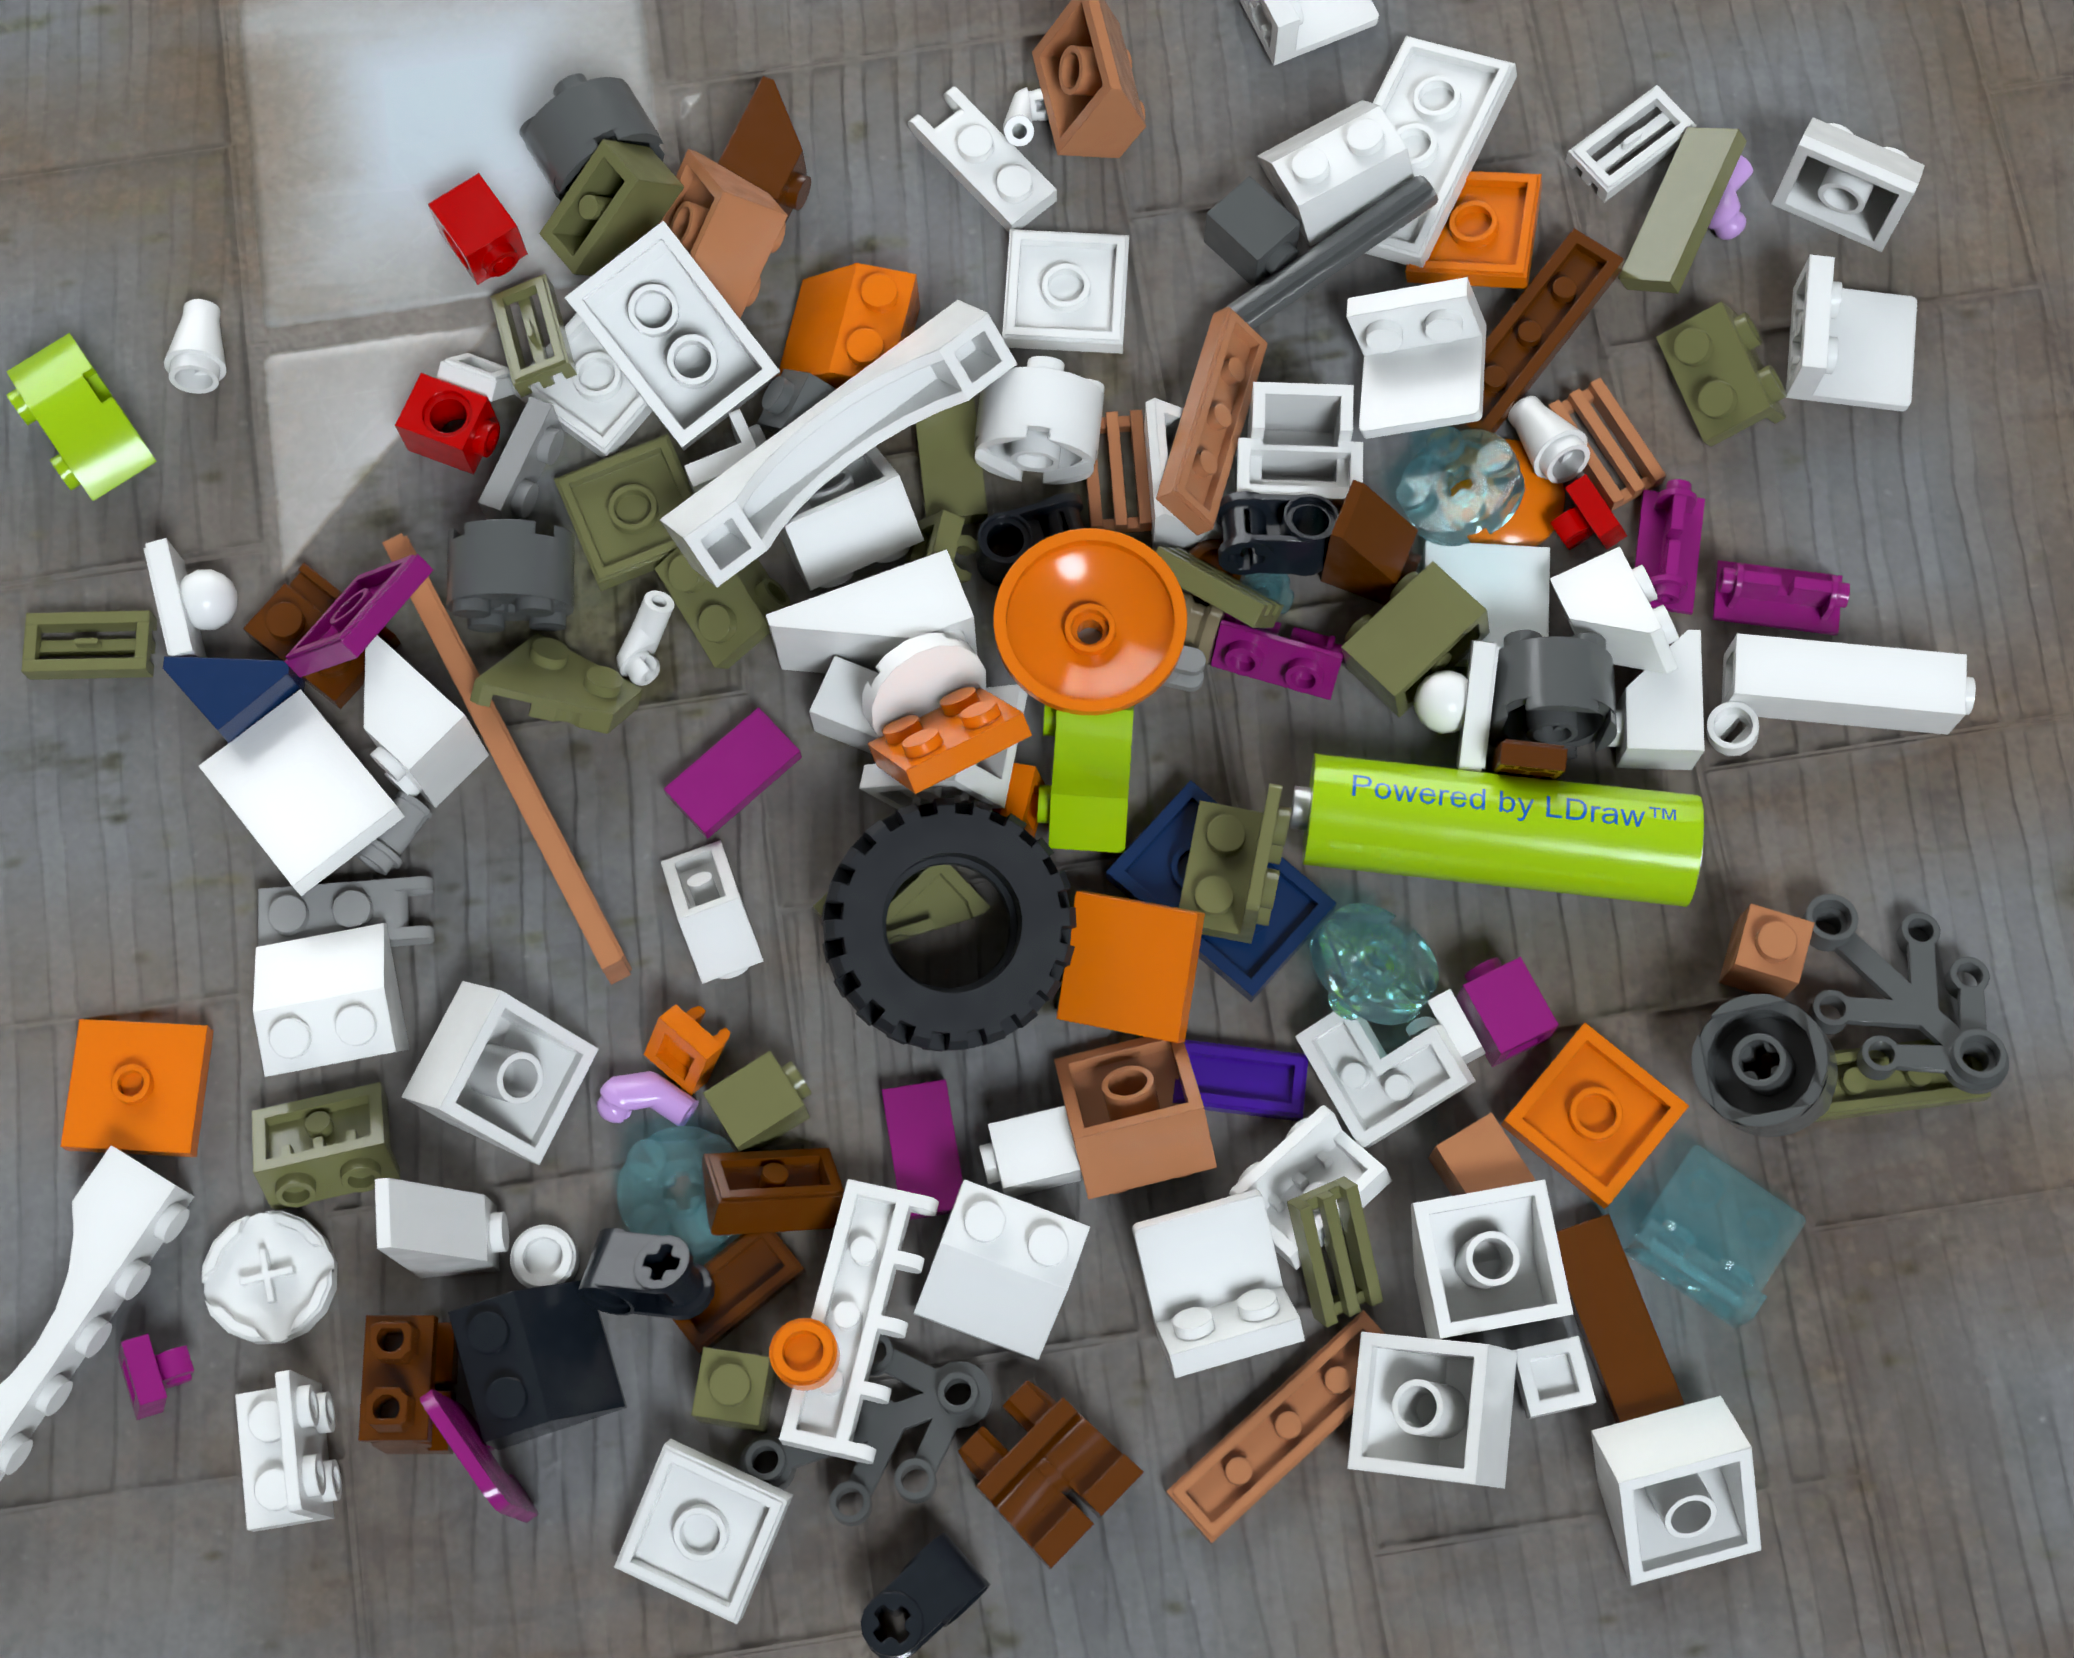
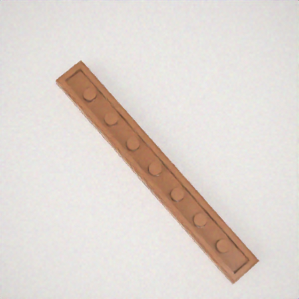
M402 533L382 542L392 562L412 554H417L407 535L403 536ZM428 576L410 598L591 950L612 985L630 976L632 968L493 699L491 700L490 707L477 705L470 701L475 679L480 674Z

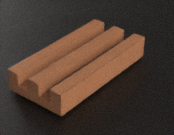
M1601 377L1590 382L1587 389L1581 391L1579 388L1570 393L1568 399L1562 402L1558 399L1548 405L1550 410L1577 429L1578 427L1570 417V414L1574 412L1578 414L1595 439V444L1605 459L1609 460L1625 484L1626 488L1619 490L1587 442V447L1590 450V459L1583 471L1587 474L1611 511L1641 496L1643 490L1650 491L1663 484L1666 477L1665 472ZM1591 403L1594 404V406L1596 407V409L1598 410V412L1600 413V415L1602 416V418L1604 419V421L1606 422V424L1608 425L1616 439L1619 441V443L1621 444V446L1623 447V449L1625 450V452L1627 453V455L1629 456V458L1631 459V461L1643 477L1642 479H1640V477L1638 476V474L1636 473V471L1634 470V468L1632 467L1624 453L1621 451V449L1619 448V446L1617 445V443L1615 442V440L1613 439V437L1611 436V434L1609 433V431L1607 430V428L1605 427V425L1603 424V422L1591 406Z
M1130 410L1129 416H1118V411L1106 412V417H1102L1100 434L1107 433L1114 519L1102 518L1098 460H1096L1094 472L1086 479L1090 528L1106 529L1120 533L1151 531L1152 517L1142 410ZM1120 432H1131L1138 517L1127 518Z

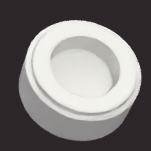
M537 1225L525 1230L514 1242L510 1254L512 1272L516 1279L526 1288L572 1282L580 1264V1255L576 1243L565 1231L552 1225Z

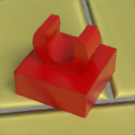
M1584 474L1565 487L1577 507L1567 510L1550 523L1568 550L1583 543L1594 532L1606 550L1627 537L1624 529L1587 474Z

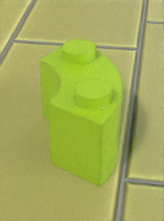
M70 333L6 371L16 387L6 396L28 426L38 421L59 452V454L49 460L71 491L82 485L89 497L94 501L157 462Z
M1045 705L1043 736H1055L1052 785L1039 786L1037 823L1049 824L1048 845L1051 849L1125 852L1134 706L1111 714L1077 715L1062 712Z

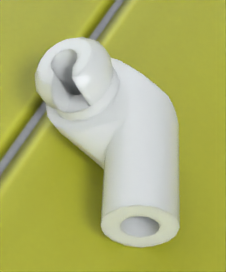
M1027 87L1014 94L1003 124L1005 137L1010 144L1014 146L1027 145L1034 136L1032 121L1048 120L1041 88L1028 91Z

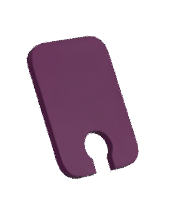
M433 1389L423 1395L420 1401L424 1409L495 1510L525 1523L536 1517L539 1513L516 1477L512 1474L508 1475L491 1453L495 1448L483 1443L478 1422L462 1404Z

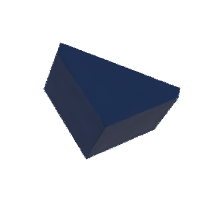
M164 656L163 669L228 743L301 689L304 693L305 689L303 678L299 677L284 661Z

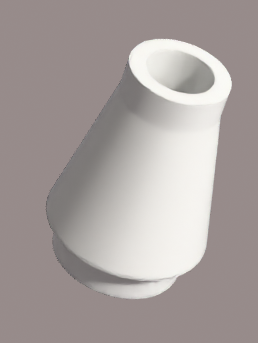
M194 299L184 304L181 321L164 360V367L169 373V381L176 388L185 392L196 394L211 392L218 387L219 381L226 375V363L220 329L221 311L213 302Z
M1536 396L1524 397L1513 405L1508 414V420L1515 428L1536 475L1558 484L1567 482L1581 473L1590 459L1586 435L1547 408Z

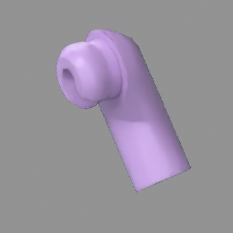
M1742 155L1737 162L1708 229H1714L1717 237L1722 240L1735 238L1746 226V218L1739 211L1741 205L1736 192L1752 175L1753 168L1750 162Z
M646 1071L613 1076L606 1081L600 1088L602 1096L597 1101V1111L602 1118L609 1122L622 1123L630 1117L632 1110L650 1107L681 1128L690 1120L699 1101L661 1075Z

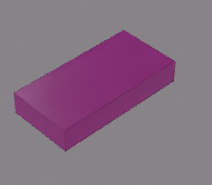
M758 707L664 788L666 796L708 839L802 758L801 752Z
M946 1079L882 1089L897 1190L932 1197L939 1201L935 1216L950 1214L963 1180ZM911 1212L909 1220L933 1216H925Z

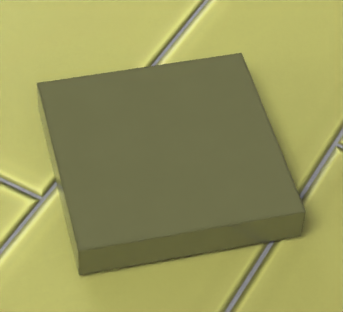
M668 434L554 479L601 592L654 571L657 565L678 548L660 519L694 495Z

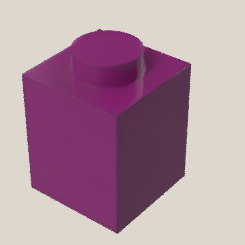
M1521 956L1504 965L1496 957L1481 963L1464 975L1467 983L1460 989L1456 1000L1481 1043L1491 1067L1501 1064L1549 1040L1559 1026Z

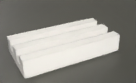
M1656 85L1570 149L1565 162L1572 169L1578 167L1582 171L1581 179L1588 186L1592 183L1595 184L1598 188L1597 196L1605 203L1678 148L1686 128L1696 127L1697 125ZM1658 107L1662 111L1661 114L1641 129L1635 131L1597 162L1591 157L1654 108ZM1672 123L1675 125L1673 129L1610 176L1607 174L1609 170Z

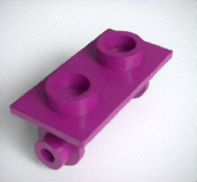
M1682 479L1668 481L1666 489L1661 492L1643 490L1634 568L1643 565L1653 584L1658 599L1650 602L1652 609L1664 605L1668 612L1692 615L1705 499L1698 498L1691 491L1692 484Z
M1718 560L1712 620L1837 636L1839 634L1840 607H1847L1850 596V584L1842 582L1843 576Z
M1225 613L1218 631L1211 662L1212 667L1331 701L1338 672L1344 657L1341 647L1343 645L1335 643L1336 636L1330 635L1329 637L1293 627L1290 639L1278 636L1282 623L1276 622L1273 628H1253Z

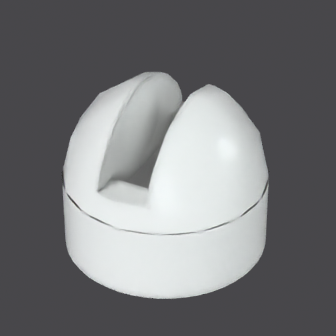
M1735 701L1726 702L1717 706L1710 713L1707 721V737L1717 752L1728 757L1741 756L1751 750L1757 742L1759 720L1754 710L1748 705ZM1739 721L1747 725L1731 743L1723 741L1735 729Z

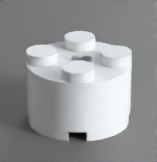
M1034 356L1028 359L1027 367H1014L980 392L974 440L976 463L992 474L1022 482L1023 471L1042 472L1043 484L1050 485L1069 484L1087 479L1094 472V464L1098 457L1105 392L1104 385L1099 381L1085 379L1081 376L1065 372V364L1061 360L1049 356Z

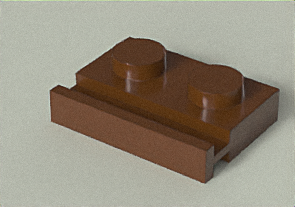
M305 563L298 568L300 573L289 585L284 583L243 628L252 640L279 661L287 659L286 655L342 594L340 590ZM384 627L378 633V636L394 650L401 644L396 634L387 627ZM365 649L356 659L320 670L302 678L341 710L365 683Z

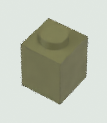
M768 1051L703 1092V1095L739 1152L758 1151L810 1118L802 1101L812 1094L809 1087L792 1061L780 1067L771 1051Z
M703 1347L691 1416L703 1424L767 1433L777 1376L771 1366L770 1358Z

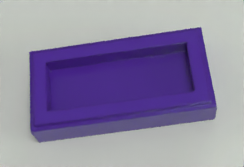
M1185 1040L1184 1043L1205 1110L1291 1121L1302 1120L1308 1058L1305 1054ZM1175 1079L1172 1103H1186L1180 1079Z

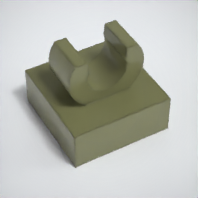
M943 509L917 522L924 541L910 547L904 565L947 549L959 581L963 584L971 580L972 573L960 569L954 561L955 554L957 552L960 555L969 556L977 552V541L968 535H961L964 518Z

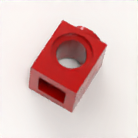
M479 173L428 203L440 234L477 285L490 277H499L508 273L516 266L519 259L528 254L518 226Z
M420 373L395 424L408 451L473 475L482 457L488 458L493 453L500 436L499 421L488 397ZM458 419L465 420L464 425L457 431L451 433L441 432L448 422Z

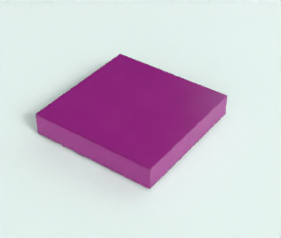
M412 554L358 575L286 655L287 659L284 662L299 677H303L356 659L432 573L433 569L419 554Z

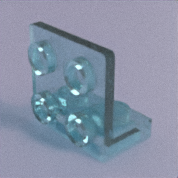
M1696 1145L1688 1151L1624 1248V1252L1627 1256L1728 1325L1737 1329L1752 1320L1767 1296L1761 1293V1291L1805 1225L1806 1219L1786 1203L1701 1146Z

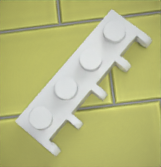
M851 1179L847 1180L811 1319L822 1322L833 1333L840 1350L839 1366L834 1376L825 1385L817 1389L801 1391L792 1388L779 1437L782 1445L866 1464L874 1463L877 1450L867 1444L855 1443L853 1439L863 1400L881 1404L889 1403L892 1389L868 1382L880 1334L896 1338H905L908 1323L885 1316L896 1270L917 1274L922 1272L925 1259L919 1255L901 1251L911 1212L925 1216H935L939 1205L938 1200L925 1195Z

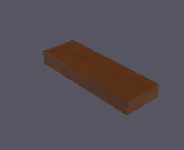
M1609 1213L1556 1231L1573 1315L1616 1424L1684 1405L1685 1403Z

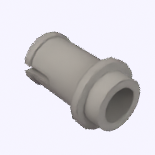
M398 791L393 802L405 817L356 854L358 859L382 875H387L391 868H400L403 864L400 858L401 854L424 823L432 817V813L422 802L410 794L406 795L403 791Z

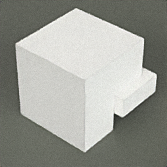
M1253 382L1247 438H1238L1236 492L1250 491L1259 494L1319 495L1331 501L1339 514L1352 481L1356 480L1363 483V442L1351 441L1353 434L1354 385Z

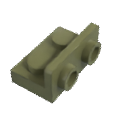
M381 1082L252 1111L253 1174L269 1205L274 1210L302 1207L311 1202L354 1192H368L375 1189V1179L392 1178L400 1180V1168L390 1145L388 1097Z

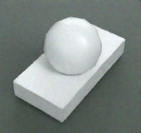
M167 538L146 543V548L143 549L168 656L207 658L200 630H216L230 622L237 611L238 600L233 582L224 574L211 569L196 570L187 575L184 560Z
M1471 640L1466 677L1450 670L1436 671L1424 678L1418 685L1414 696L1415 712L1420 722L1429 730L1441 734L1455 733L1460 730L1456 766L1461 770L1481 772L1482 768L1485 769L1499 647L1494 642Z

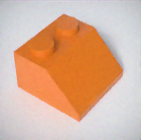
M854 263L803 279L779 368L780 376L784 369L808 372L837 389L914 332L920 310L917 274Z

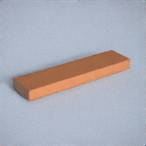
M1229 306L1213 313L1156 496L1157 501L1196 535L1203 534L1214 528L1220 502L1237 450L1238 438L1241 436L1251 403L1253 382H1257L1268 345Z
M1364 1310L1166 1491L1168 1497L1210 1544L1218 1539L1353 1413L1361 1332L1385 1334Z

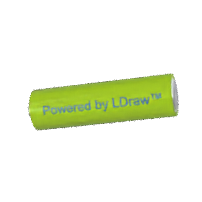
M1315 753L1309 787L1295 786L1290 829L1304 830L1303 865L1687 907L1692 901L1702 862L1704 809L1701 797L1693 794Z

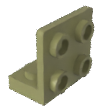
M1269 783L1263 812L1206 801L1199 802L1179 908L1205 913L1202 935L1251 944L1256 924L1269 926L1280 870L1267 868L1268 863L1280 865L1292 810L1290 807L1279 805L1283 785Z

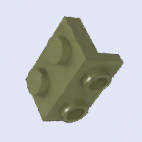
M1721 301L1656 337L1703 442L1710 447L1765 418L1774 424L1786 418L1779 402L1787 397L1786 390L1775 369L1770 364L1763 367L1755 350L1756 347L1762 345V339L1754 322L1746 312L1738 315Z
M679 548L675 549L654 568L715 668L729 669L770 634L766 614L790 606V599L786 591L779 583L768 576L758 558L718 588L692 569Z

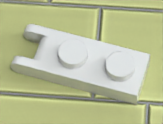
M952 87L943 94L944 100L954 114L935 129L919 114L908 121V127L913 135L1009 234L1010 229L1021 230L1057 201V189L1014 145L1008 142L1006 137L956 87Z

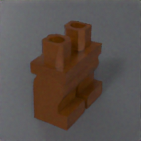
M366 1315L358 1441L372 1442L373 1447L385 1454H453V1450L420 1401L423 1395L432 1389L435 1390V1384H457L459 1351L451 1322H438V1317L435 1315ZM437 1391L456 1401V1394L454 1392Z
M1027 1380L1002 1405V1408L1027 1434L1008 1451L982 1426L958 1450V1453L971 1474L979 1481L976 1489L1050 1570L1094 1525L1066 1496L1072 1491L1100 1518L1144 1471L1113 1446L1064 1397L1056 1402L1048 1393Z

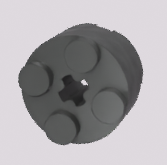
M581 73L567 76L555 86L553 90L555 97L546 103L535 116L524 122L519 131L528 151L560 201H562L603 139L650 147L662 162L664 159V152L659 146L663 142L629 85L621 78L600 77L587 80Z
M487 519L465 523L464 535L462 536L453 527L448 531L447 609L454 616L467 618V629L476 632L495 633L504 631L505 621H529V628L537 631H560L566 629V618L574 611V534L554 525V537L536 534V521L519 519Z
M1518 630L1504 637V647L1499 649L1488 738L1489 743L1494 748L1497 741L1502 742L1505 739L1564 745V748L1568 749L1567 760L1577 758V747L1595 742V752L1606 748L1614 741L1617 735L1613 658L1606 650V639L1602 635L1587 632L1579 633L1572 637H1542L1540 633L1533 630Z
M1750 994L1724 1003L1711 1015L1712 1018L1704 1026L1700 1035L1697 1036L1692 1048V1073L1702 1097L1727 1122L1735 1128L1752 1135L1780 1137L1801 1131L1829 1110L1837 1085V1059L1831 1042L1807 1012L1797 1005L1774 995ZM1769 1053L1776 1062H1779V1065L1771 1068V1076L1762 1080L1751 1069L1761 1066L1760 1055Z

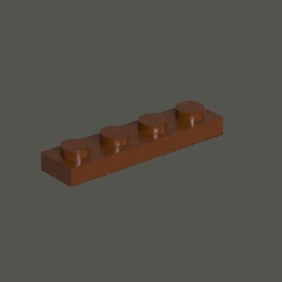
M1573 228L1486 339L1482 418L1476 422L1451 425L1450 427L1484 448L1507 419L1513 405L1525 396L1620 274L1624 258Z

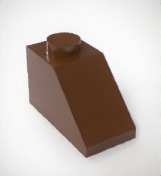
M763 76L717 164L769 193L788 215L787 221L793 209L799 211L805 204L811 188V177L807 176L803 149L776 83L773 79Z
M1353 480L1330 536L1321 582L1386 605L1391 601V592L1398 582L1407 574L1414 571L1417 572L1422 555L1412 552L1418 530L1366 484Z

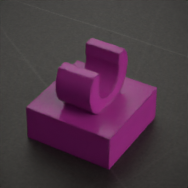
M148 1334L122 1341L120 1344L118 1359L136 1420L162 1413L167 1400L165 1388L178 1386L192 1380L191 1373H194V1368L187 1345L164 1351L155 1356Z

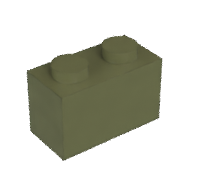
M603 139L539 234L573 274L593 276L655 228L682 192L684 186L650 147Z
M1434 561L1419 574L1414 571L1402 578L1391 592V601L1375 616L1367 614L1354 623L1345 636V644L1341 646L1347 669L1399 718L1414 705L1417 687L1425 677L1436 671L1451 670L1469 653L1471 640L1482 641L1490 633L1487 609Z

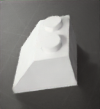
M1365 100L1351 105L1257 156L1259 164L1285 207L1301 222L1300 231L1310 247L1324 240L1414 178L1408 149L1381 106Z
M1813 117L1796 149L1771 205L1882 252L1916 191L1925 165L1909 159L1904 152L1898 149L1881 147L1854 135L1848 128L1842 125L1825 123Z
M876 446L853 461L823 485L800 507L779 533L798 573L810 590L818 587L830 588L838 586L849 580L854 571L874 562L887 563L903 557L911 546L924 541L900 475Z
M377 635L365 648L364 729L377 746L370 756L386 771L384 775L399 791H403L406 795L410 794L413 797L420 793L436 808L489 754L466 715Z
M386 923L256 947L253 1015L265 1077L409 1050Z
M462 981L408 1083L402 1098L452 1126L534 1164L540 1165L599 1049L502 990Z
M964 1179L913 1314L1038 1361L1068 1291L1090 1226Z
M1545 1179L1411 1204L1414 1277L1427 1338L1443 1339L1573 1315Z
M1361 1332L1347 1469L1505 1489L1517 1351L1482 1343Z
M1721 1396L1591 1430L1597 1482L1626 1576L1631 1586L1761 1551L1752 1447Z

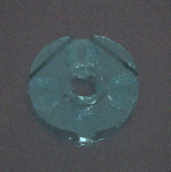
M1443 427L1428 437L1426 447L1419 451L1408 464L1401 478L1400 485L1396 490V499L1412 525L1418 530V535L1423 539L1441 546H1460L1470 543L1468 535L1476 534L1484 528L1487 529L1489 534H1492L1510 520L1518 509L1524 495V477L1520 471V462L1513 449L1501 436L1479 429L1459 431L1454 427ZM1470 479L1473 484L1470 489L1461 488L1454 496H1451V489L1460 481Z
M1363 903L1342 906L1320 927L1310 941L1309 948L1314 969L1321 983L1329 992V1005L1337 1015L1346 1020L1353 1021L1362 1017L1367 1021L1382 1025H1399L1411 1022L1428 1004L1431 994L1437 988L1439 970L1429 945L1414 929L1406 936L1398 927L1392 925L1391 922L1396 915L1384 908ZM1373 965H1375L1378 968L1384 969V972L1378 970Z
M695 1126L669 1127L655 1132L647 1139L638 1141L629 1150L627 1161L620 1171L617 1183V1204L623 1222L633 1233L660 1236L672 1235L681 1238L691 1249L694 1259L713 1254L725 1245L724 1242L732 1235L715 1236L711 1234L707 1219L702 1158L703 1154L735 1151L725 1138ZM681 1176H688L691 1184L701 1185L702 1187L701 1196L691 1198L690 1209L678 1210L675 1199H666L667 1189L675 1186L677 1178Z

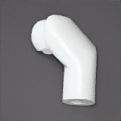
M654 590L645 594L636 618L616 657L617 667L621 675L624 677L629 676L630 681L638 686L651 683L660 671V663L654 657V654L675 606L673 599L661 591Z

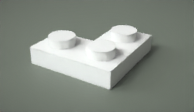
M1356 1002L1344 1004L1295 1036L1355 1141L1364 1149L1373 1146L1476 1082L1442 1024L1430 1027L1387 1055Z

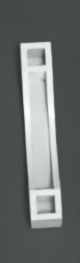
M957 300L662 517L660 521L692 569L718 588L765 553L800 507L849 464L907 427L940 411L969 401L1016 366L1017 362L990 315L983 310Z
M112 1145L72 1201L73 1241L69 1269L56 1309L36 1345L13 1373L0 1384V1481L5 1474L10 1475L14 1473L24 1463L33 1446V1440L30 1439L45 1415H53L67 1400L73 1387V1382L70 1379L85 1357L90 1358L94 1356L105 1344L112 1330V1324L109 1321L124 1299L130 1300L140 1292L151 1273V1267L148 1264L163 1242L169 1243L178 1236L189 1218L190 1211L187 1207L193 1200V1195Z

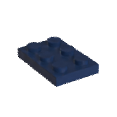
M1190 780L1106 871V879L1129 899L1179 908L1199 802L1219 803ZM1281 857L1280 865L1268 863L1267 868L1280 870L1275 901L1271 911L1269 926L1256 924L1251 944L1208 935L1201 936L1198 958L1250 1002L1257 997L1335 910L1337 904L1283 857Z

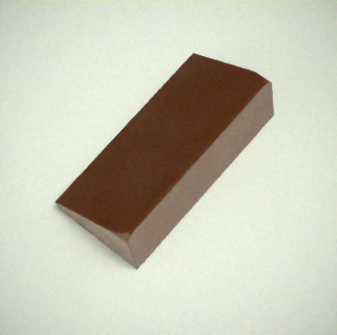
M829 1148L703 1154L702 1168L707 1219L712 1235L819 1230L835 1227L844 1195V1188Z

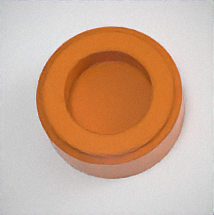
M798 1318L787 1322L775 1333L769 1348V1358L773 1370L785 1385L796 1390L809 1391L825 1385L834 1376L839 1366L840 1350L833 1333L825 1324L811 1318Z

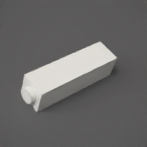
M1737 633L1723 657L1722 704L1732 701L1744 703L1754 710L1757 717L1948 735L1965 715L1971 713L1975 701V680L1973 677H1967L1966 654Z

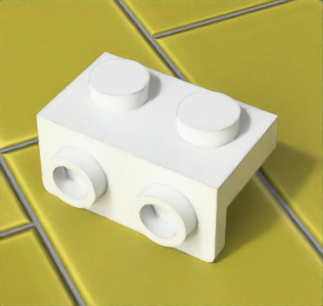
M1323 1105L1309 1118L1298 1121L1289 1130L1285 1140L1262 1161L1250 1165L1242 1173L1238 1183L1232 1187L1229 1195L1233 1196L1254 1189L1261 1192L1266 1205L1275 1251L1297 1270L1301 1266L1287 1201L1345 1176L1358 1185L1362 1207L1364 1208L1392 1182L1387 1168L1342 1130L1335 1114ZM1336 1200V1204H1337V1209H1338V1213H1339V1217H1340L1341 1226L1343 1227L1342 1221H1341L1340 1212H1339V1208H1338V1203H1337V1200ZM1317 1208L1312 1211L1322 1247L1325 1244V1232L1320 1210Z

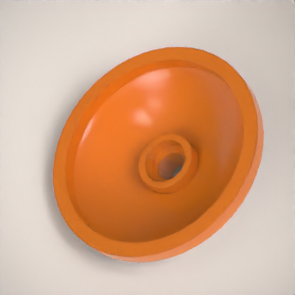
M1082 528L1069 530L1038 542L1021 555L1009 569L1001 583L995 601V642L1001 660L1010 676L1027 694L1048 707L1070 714H1111L1130 708L1156 692L1172 674L1178 664L1186 639L1187 609L1185 598L1171 568L1154 550L1144 543L1123 533L1106 529ZM1093 628L1099 631L1102 637L1096 643L1087 644L1082 642L1078 635L1084 629Z

